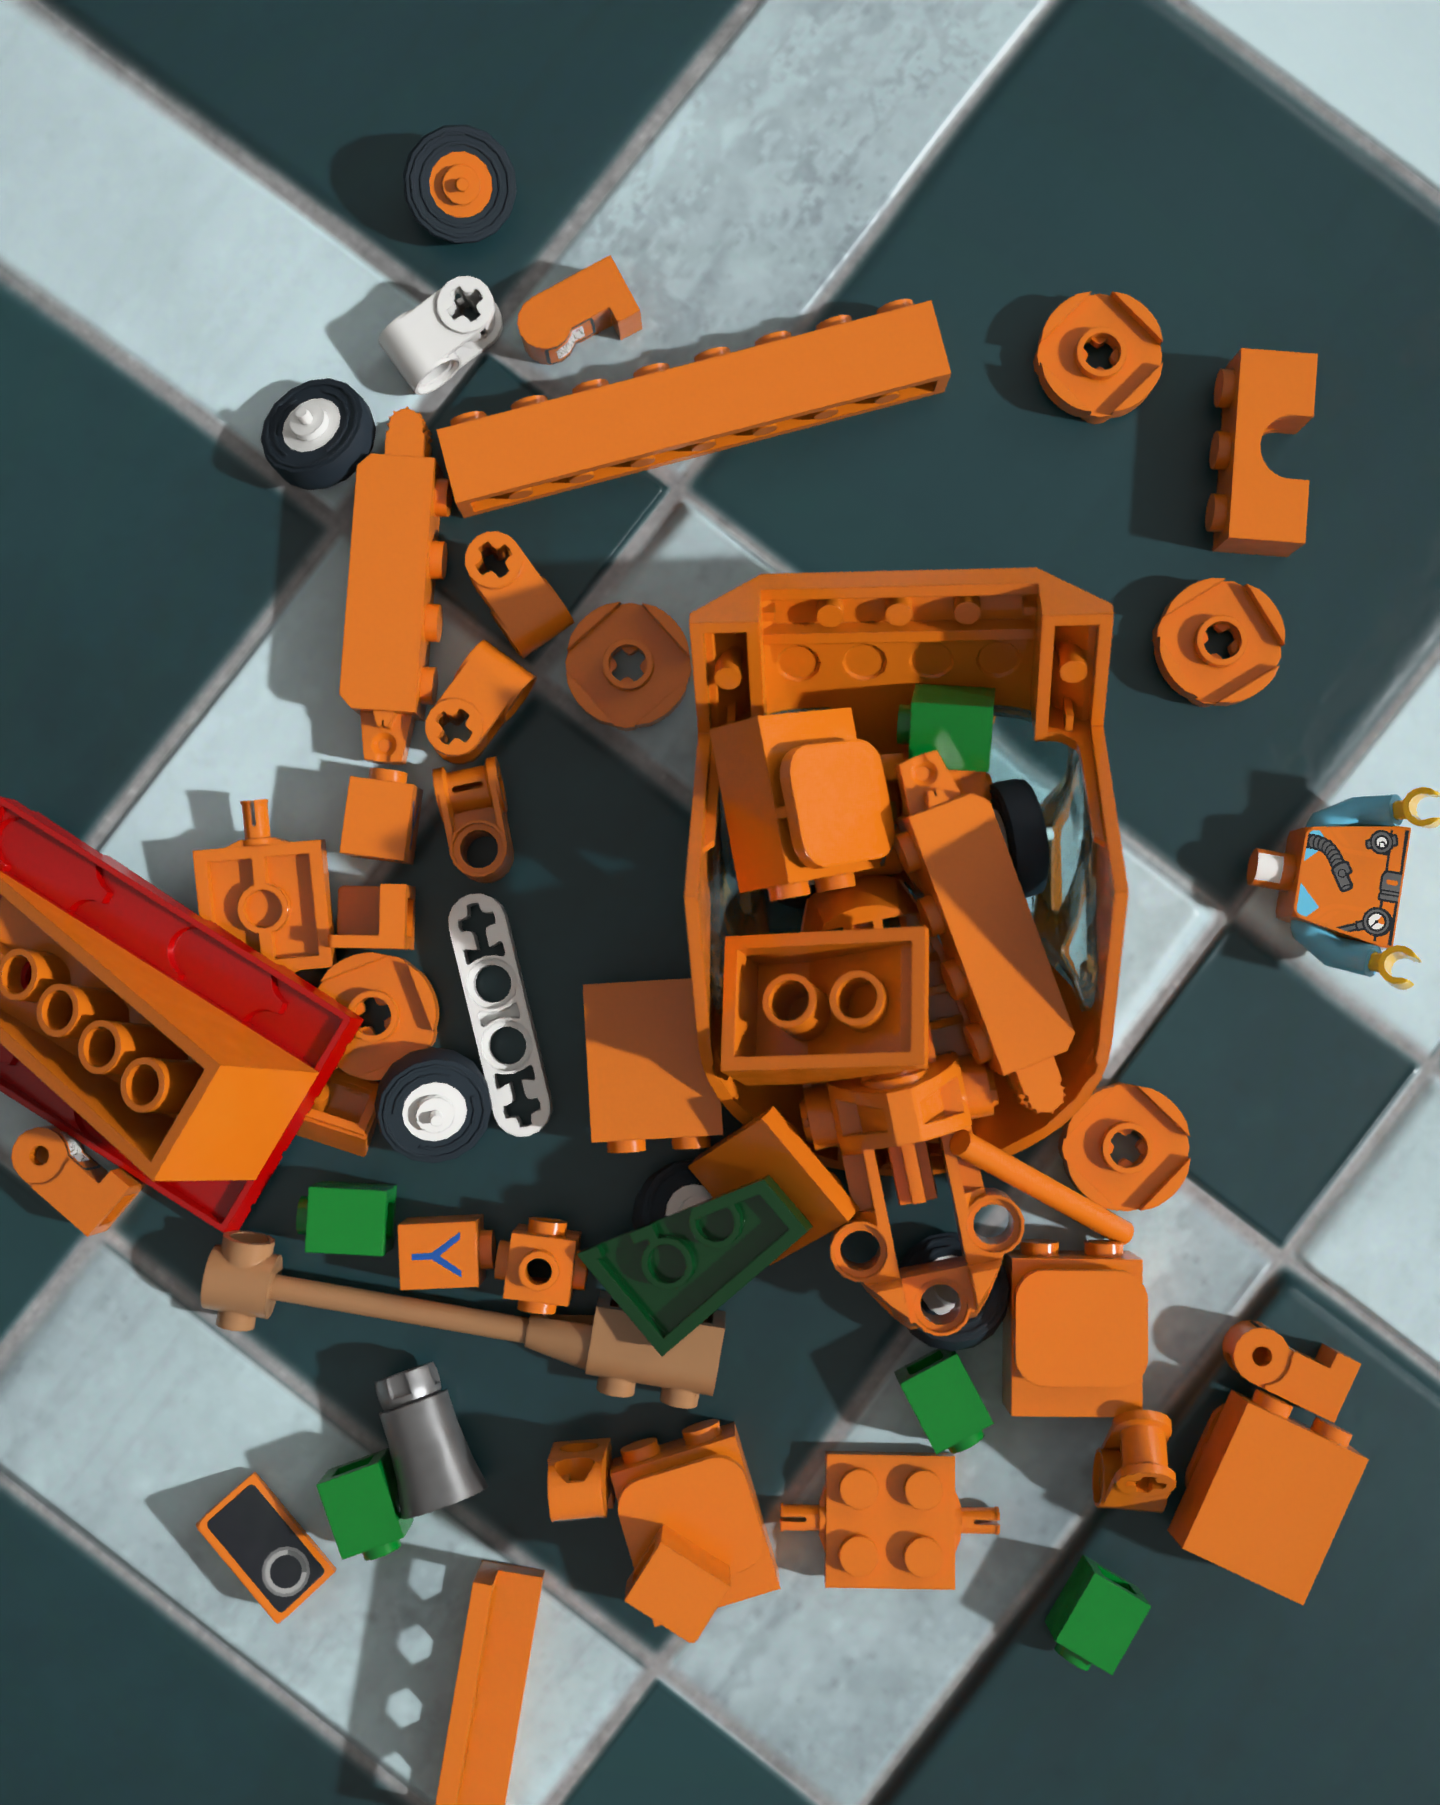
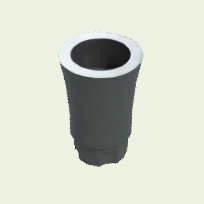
M434 1362L419 1365L375 1382L376 1394L384 1410L379 1415L388 1441L397 1480L401 1519H409L442 1509L474 1496L489 1487L470 1452L456 1418L448 1390H441V1381Z

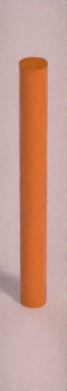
M965 1129L957 1131L952 1136L950 1151L954 1155L1111 1241H1121L1125 1245L1132 1239L1134 1227L1131 1222Z

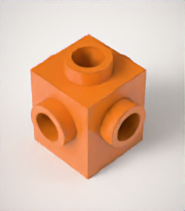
M529 1217L528 1225L518 1224L512 1231L510 1241L500 1240L496 1255L494 1279L505 1280L503 1299L518 1300V1310L534 1314H555L557 1306H569L574 1295V1289L585 1291L588 1268L577 1256L582 1251L580 1250L582 1232L567 1230V1221L547 1217ZM536 1258L546 1260L551 1266V1277L549 1279L531 1277L528 1272L529 1262Z

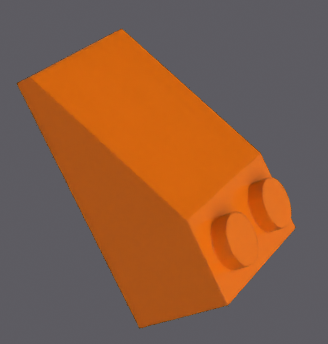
M926 926L725 936L721 1072L746 1086L815 1084L928 1068L929 929Z

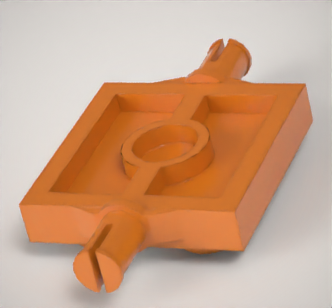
M268 799L240 801L245 840H239L225 848L193 851L199 916L213 921L274 963L283 965L294 973L305 969L332 967L337 963L336 948H328V935L335 934L325 839L291 842L278 837H271Z
M825 1451V1485L819 1497L818 1505L780 1503V1532L818 1531L824 1548L825 1588L955 1590V1552L961 1540V1533L995 1535L1000 1533V1525L997 1522L1000 1521L998 1506L961 1507L955 1491V1455L952 1453ZM783 1517H804V1518H783Z

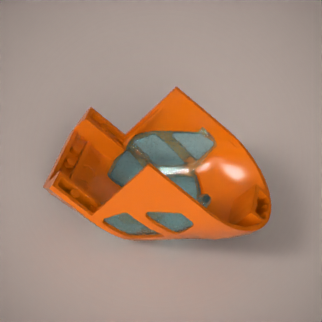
M1036 567L760 574L690 613L689 630L698 739L684 903L698 1048L702 1067L709 1084L718 1099L743 1125L774 1106L785 1120L797 1128L801 1139L824 1166L845 1171L840 1146L815 1151L814 1143L806 1141L799 1101L804 1099L802 1084L746 1086L721 1072L725 936L799 933L804 909L792 908L777 901L770 902L769 896L762 889L739 893L709 729L761 715L851 707L857 739L869 742L874 746L879 755L901 752L908 754L909 745L897 744V721L899 705H911L915 684L995 688L989 772L986 773L990 774L992 783L1010 779H1023L1027 781L1038 798L1046 827H1052L1054 831V839L1048 840L1049 875L1047 885L1042 893L1027 897L1026 901L1075 1032L1068 1050L1054 1056L1062 1078L1060 1085L1065 1087L1063 1089V1093L1066 1094L1063 1097L1064 1104H1060L1054 1110V1114L1050 1112H1039L1037 1114L1033 1109L1023 1106V1103L1017 1102L1018 1098L1013 1096L1015 1090L1010 1088L1006 1075L1003 1076L993 1071L999 1104L994 1106V1115L971 1120L972 1132L974 1135L1006 1153L1013 1155L1038 1143L1062 1127L1091 1097L1107 1067L1112 1046L1129 895L1104 732L1114 619L1113 605ZM902 872L897 875L889 876L897 878L898 880L901 879L917 902L918 898L907 886L905 880L902 877ZM898 918L882 920L883 928L899 927ZM938 1137L927 1140L933 1174L946 1173ZM874 1149L879 1175L893 1176L888 1149Z

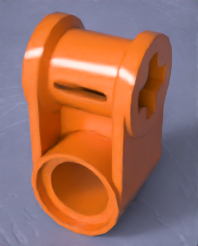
M499 531L485 532L476 536L468 545L465 553V567L471 582L491 610L490 614L522 659L575 623L552 586L543 576L539 575L517 542L509 535ZM491 554L498 561L507 558L505 564L508 573L500 578L493 571L484 574L486 571L484 558Z
M482 640L465 658L451 684L430 710L425 722V732L429 743L443 760L452 764L464 765L475 761L483 754L503 724L521 707L533 689L537 676L488 641ZM466 719L465 725L471 735L466 742L455 738L447 745L449 738L443 730L444 726L449 722L459 726Z
M497 757L486 758L484 765L447 772L444 767L432 769L435 796L445 826L449 854L453 864L468 878L479 883H493L502 879L510 871L514 862V849L506 814L508 806L505 787ZM489 836L496 839L498 853L495 860L483 868L470 866L467 860L469 845L479 837Z
M1132 1410L1123 1412L1112 1420V1425L1101 1448L1098 1447L1094 1456L1092 1492L1094 1504L1097 1508L1162 1513L1165 1510L1167 1499L1176 1488V1473L1168 1467L1166 1444L1172 1434V1423L1167 1415L1153 1410Z

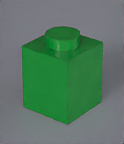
M915 684L911 705H899L897 744L909 745L908 759L919 754L937 750L949 770L989 772L995 688Z
M320 1181L309 1186L308 1196H301L299 1199L296 1215L298 1235H306L305 1252L384 1256L394 1247L397 1185Z
M937 1348L894 1371L936 1454L946 1449H949L952 1454L959 1453L974 1446L984 1438L985 1435L982 1430L994 1424L956 1351Z
M389 1448L329 1469L316 1485L342 1560L362 1553L364 1560L370 1561L390 1554L401 1546L400 1539L405 1537L414 1519H401L397 1480Z
M1082 1555L1047 1615L1045 1623L1055 1642H1057L1054 1647L1055 1651L1065 1660L1084 1671H1088L1091 1665L1094 1664L1110 1675H1113L1152 1606L1137 1586L1087 1556Z

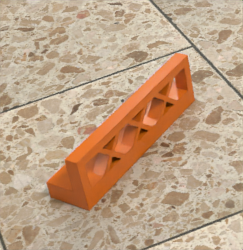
M488 1560L481 1561L472 1584L435 1805H506L545 1570Z

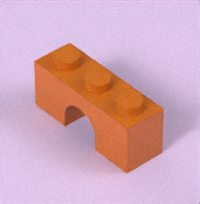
M1241 348L1225 369L1218 371L1214 387V406L1222 408L1221 431H1215L1209 457L1210 468L1218 470L1217 493L1210 495L1205 515L1206 531L1214 532L1213 552L1288 557L1305 544L1310 480L1284 478L1271 471L1262 458L1261 439L1263 435L1269 433L1296 434L1314 417L1318 354Z

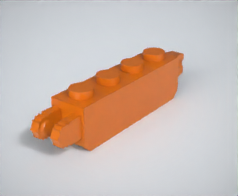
M408 406L397 412L393 411V416H389L390 422L387 423L389 430L386 431L384 454L370 453L357 465L339 689V695L350 708L361 715L364 760L371 763L406 765L416 720L425 721L426 705H435L437 699L438 670L437 667H429L431 642H440L443 610L441 604H434L435 579H445L448 557L446 541H438L440 517H449L452 506L450 480L443 478V472L436 459L432 458V447L430 445L433 442L430 437L432 434L428 430L425 420L422 419L421 413L410 410Z
M937 750L906 759L894 765L905 814L896 818L901 833L895 835L894 846L902 867L907 874L916 872L924 897L917 899V908L923 925L929 929L930 937L939 935L948 959L940 963L945 985L954 1001L963 999L971 1024L963 1027L968 1047L978 1064L986 1062L991 1070L1003 1076L1006 1075L1010 1088L1015 1090L1013 1096L1018 1098L1017 1102L1023 1103L1024 1107L1033 1109L1037 1114L1039 1112L1054 1114V1110L1060 1104H1064L1063 1097L1066 1096L1063 1093L1065 1087L1060 1085L1062 1078L1054 1056L1068 1050L1075 1032L991 802L974 793L961 794Z

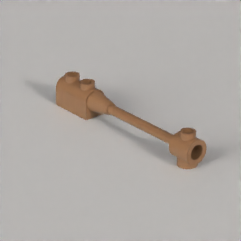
M236 1230L225 1232L222 1244H216L213 1247L203 1275L201 1306L204 1309L217 1311L216 1325L222 1329L231 1331L253 1330L256 1318L269 1319L276 1301L518 1342L525 1344L524 1347L585 1370L586 1375L597 1376L596 1389L602 1394L627 1398L634 1395L636 1383L661 1387L660 1401L666 1405L683 1409L697 1407L699 1394L713 1396L725 1333L726 1312L716 1310L661 1357L612 1296L604 1290L600 1291L595 1315L535 1314L530 1315V1318L285 1276L282 1275V1255L273 1254L275 1239L269 1235L253 1231Z

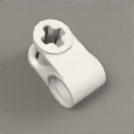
M458 276L448 281L441 289L417 307L395 318L382 331L378 341L415 394L420 396L433 392L444 385L460 368L484 350L493 346L500 338L503 329V317L487 285L480 279L471 276ZM456 294H460L461 298L456 300ZM468 307H471L473 311L480 314L472 322L461 314ZM485 329L486 332L481 335L480 332Z

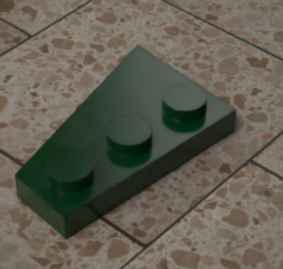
M767 1175L585 1248L577 1256L661 1357H663L813 1226L772 1177Z

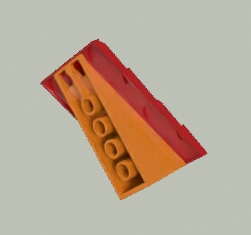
M0 796V1091L222 1233L240 1230L251 1211V1206L256 1203L281 1161L283 1152L287 1151L303 1124L305 1115L312 1109L316 1097H319L347 1050L346 1046L351 1043L364 1019L285 966L274 963L213 921L203 919L112 857L101 854L41 813L30 810L17 800Z

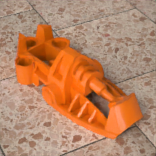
M864 875L855 877L856 886L819 893L815 892L810 898L806 899L800 932L834 931L838 929L883 928L882 920L898 918L899 927L924 925L919 915L917 902L901 879L898 880L889 876ZM929 936L928 1068L815 1084H802L804 1099L799 1101L806 1141L814 1143L815 1151L840 1146L850 1197L860 1208L848 1223L833 1230L831 1233L830 1255L835 1269L844 1278L854 1282H861L865 1290L893 1318L908 1329L921 1328L923 1331L934 1336H948L958 1332L967 1323L969 1318L977 1317L989 1297L1004 1254L1012 1251L1022 1239L1024 1234V1218L1020 1208L1005 1192L996 1188H984L980 1168L954 1155L950 1151L952 1136L962 1129L973 1133L971 1120L994 1115V1106L999 1104L993 1070L986 1063L978 1064L975 1061L966 1042L963 1027L971 1024L963 999L953 1000L942 977L940 963L948 960L944 948L937 936ZM938 1137L947 1182L952 1195L955 1210L954 1216L963 1256L898 1268L874 1149H888L899 1205L920 1204L926 1202V1200L938 1198L927 1140ZM987 1205H1000L1005 1207L1008 1212L1009 1222L1006 1229L995 1237H983L974 1231L973 1220L976 1213ZM866 1231L878 1240L879 1248L871 1260L864 1263H855L843 1255L840 1248L843 1239L852 1232ZM937 1284L947 1285L957 1292L955 1306L943 1315H932L921 1307L923 1293L929 1287Z

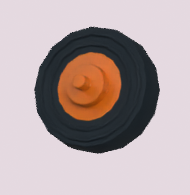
M469 125L442 126L424 135L409 153L402 176L405 201L415 221L432 236L453 244L477 243L495 234L511 215L517 195L515 169L505 148L489 133Z

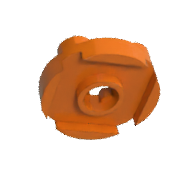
M1091 291L1079 293L1061 303L1052 312L1039 336L1037 351L1033 360L1034 370L1039 376L1040 384L1051 401L1066 413L1080 417L1090 424L1104 423L1110 418L1121 417L1137 408L1157 384L1163 363L1161 364L1162 351L1160 346L1163 338L1157 320L1141 302L1127 294L1114 291L1110 295L1100 293L1090 295ZM1088 343L1095 348L1101 347L1104 343L1111 346L1113 352L1108 360L1113 367L1107 370L1100 366L1097 368L1091 367L1086 362L1089 355L1084 346Z
M1209 578L1196 582L1181 591L1169 602L1159 622L1153 629L1154 655L1163 678L1174 691L1186 697L1192 704L1198 707L1229 706L1240 703L1263 690L1277 673L1279 668L1277 665L1281 658V647L1285 645L1284 623L1272 600L1264 592L1246 583L1243 586L1234 581H1224L1226 578ZM1213 627L1219 634L1228 630L1233 635L1234 641L1227 647L1230 654L1229 658L1222 659L1217 653L1210 655L1204 646L1208 641V635L1205 632L1207 628Z
M621 602L605 604L586 615L570 636L565 661L567 683L578 705L586 714L599 723L622 731H633L637 728L649 727L668 717L679 706L686 695L692 674L687 639L675 620L656 606L644 603L642 605L635 603L621 604ZM622 650L626 655L632 656L637 651L645 657L640 664L643 675L636 681H633L630 677H625L621 681L616 679L612 675L618 667L613 658L616 653Z
M377 952L355 954L334 964L320 980L322 983L318 989L359 1016L366 1012L364 1001L373 997L378 1006L388 1005L391 1012V1017L384 1020L386 1030L376 1035L372 1026L362 1028L360 1026L351 1043L346 1046L347 1050L336 1066V1069H341L348 1075L357 1076L356 1078L370 1081L381 1080L394 1062L410 1052L430 1048L436 1042L439 1022V1005L436 993L423 972L414 967L405 958Z
M1121 1082L1096 1088L1082 1108L1064 1124L1063 1132L1058 1141L1059 1155L1063 1160L1065 1172L1073 1186L1084 1197L1105 1209L1128 1212L1137 1209L1142 1211L1155 1208L1167 1201L1183 1184L1189 1172L1191 1160L1188 1157L1190 1147L1187 1137H1190L1188 1124L1179 1108L1166 1096L1152 1088ZM1132 1131H1135L1140 1137L1135 1144V1148L1140 1153V1156L1133 1163L1126 1158H1122L1115 1163L1110 1155L1114 1150L1111 1142L1112 1137L1117 1132L1127 1136Z

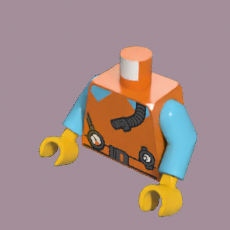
M1420 787L1410 791L1404 800L1397 794L1351 797L1317 811L1311 815L1306 827L1289 832L1285 853L1255 848L1252 851L1247 868V883L1250 886L1279 890L1276 918L1290 923L1293 938L1322 964L1372 977L1378 972L1391 986L1398 990H1407L1413 987L1414 984L1408 979L1392 977V966L1396 961L1403 958L1422 963V961L1411 949L1405 946H1393L1411 828L1400 825L1403 819H1407L1410 823L1422 828L1431 829L1440 825V818L1421 820L1417 815L1416 809L1420 800L1429 796L1440 797V792L1431 788Z

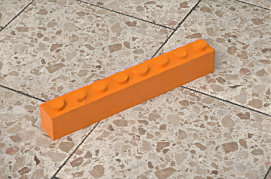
M911 299L895 300L878 308L876 315L853 320L850 315L834 316L817 324L815 331L792 336L789 331L773 332L757 339L754 347L731 352L728 347L708 349L696 355L694 362L670 368L667 363L647 365L636 370L633 373V378L609 384L606 379L589 380L575 386L572 389V394L548 400L547 396L544 395L528 396L515 401L511 405V410L487 416L483 411L460 414L450 420V426L436 429L455 503L463 518L943 393L950 379L951 370L932 300L913 304Z

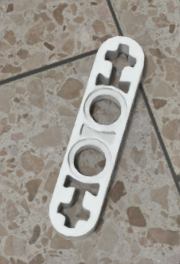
M481 893L469 894L460 898L453 905L448 917V923L480 1061L489 1088L493 1114L498 1125L506 1133L516 1137L530 1136L539 1132L549 1122L553 1111V1103L508 915L503 905L495 898ZM479 904L482 912L494 913L495 924L486 927L489 947H495L502 942L505 955L483 956L470 964L467 951L481 950L475 932L464 931L462 921L471 917L470 907ZM490 965L502 967L511 978L509 994L499 1002L491 1003L484 1000L476 989L478 974L483 968ZM503 1027H512L519 1030L526 1040L524 1056L514 1064H505L498 1061L491 1051L492 1037ZM532 1065L535 1079L524 1078L522 1079V1084L526 1097L528 1099L538 1098L541 1109L531 1114L532 1124L523 1125L519 1116L509 1117L506 1111V1105L514 1102L516 1098L513 1082L500 1087L497 1074H514Z

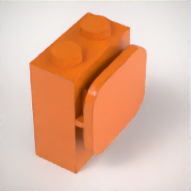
M851 707L761 715L709 729L739 893L767 888L770 902L811 894L808 882L810 880H814L816 893L856 886L854 872L881 867L879 858L885 857L891 851L895 839L890 799L880 755L869 742L857 739Z
M692 978L583 984L591 1143L607 1142V1153L646 1151V1139L671 1138L672 1149L711 1147L710 1136L723 1135L722 1103L709 1084L701 1063Z
M1021 1240L1020 1250H1012L1003 1256V1265L1006 1269L1010 1286V1296L1007 1313L1003 1319L1002 1403L1009 1414L1018 1417H1116L1126 1411L1142 1410L1143 1374L1148 1364V1295L1143 1285V1259L1130 1251H1123V1242L1085 1240L1083 1251L1059 1250V1241Z
M1231 1389L1226 1402L1217 1407L1211 1414L1185 1472L1186 1490L1167 1531L1182 1549L1298 1604L1304 1605L1369 1459L1349 1445L1353 1435L1348 1431L1316 1416L1311 1427L1289 1417L1293 1406L1262 1390L1256 1389L1251 1399Z
M718 1419L704 1420L682 1430L683 1438L660 1445L657 1438H646L630 1443L620 1449L621 1457L613 1459L609 1475L618 1502L619 1520L634 1569L658 1530L664 1524L730 1567L731 1587L718 1608L781 1589L779 1569L735 1422L720 1426ZM653 1620L654 1627L660 1626L659 1623Z

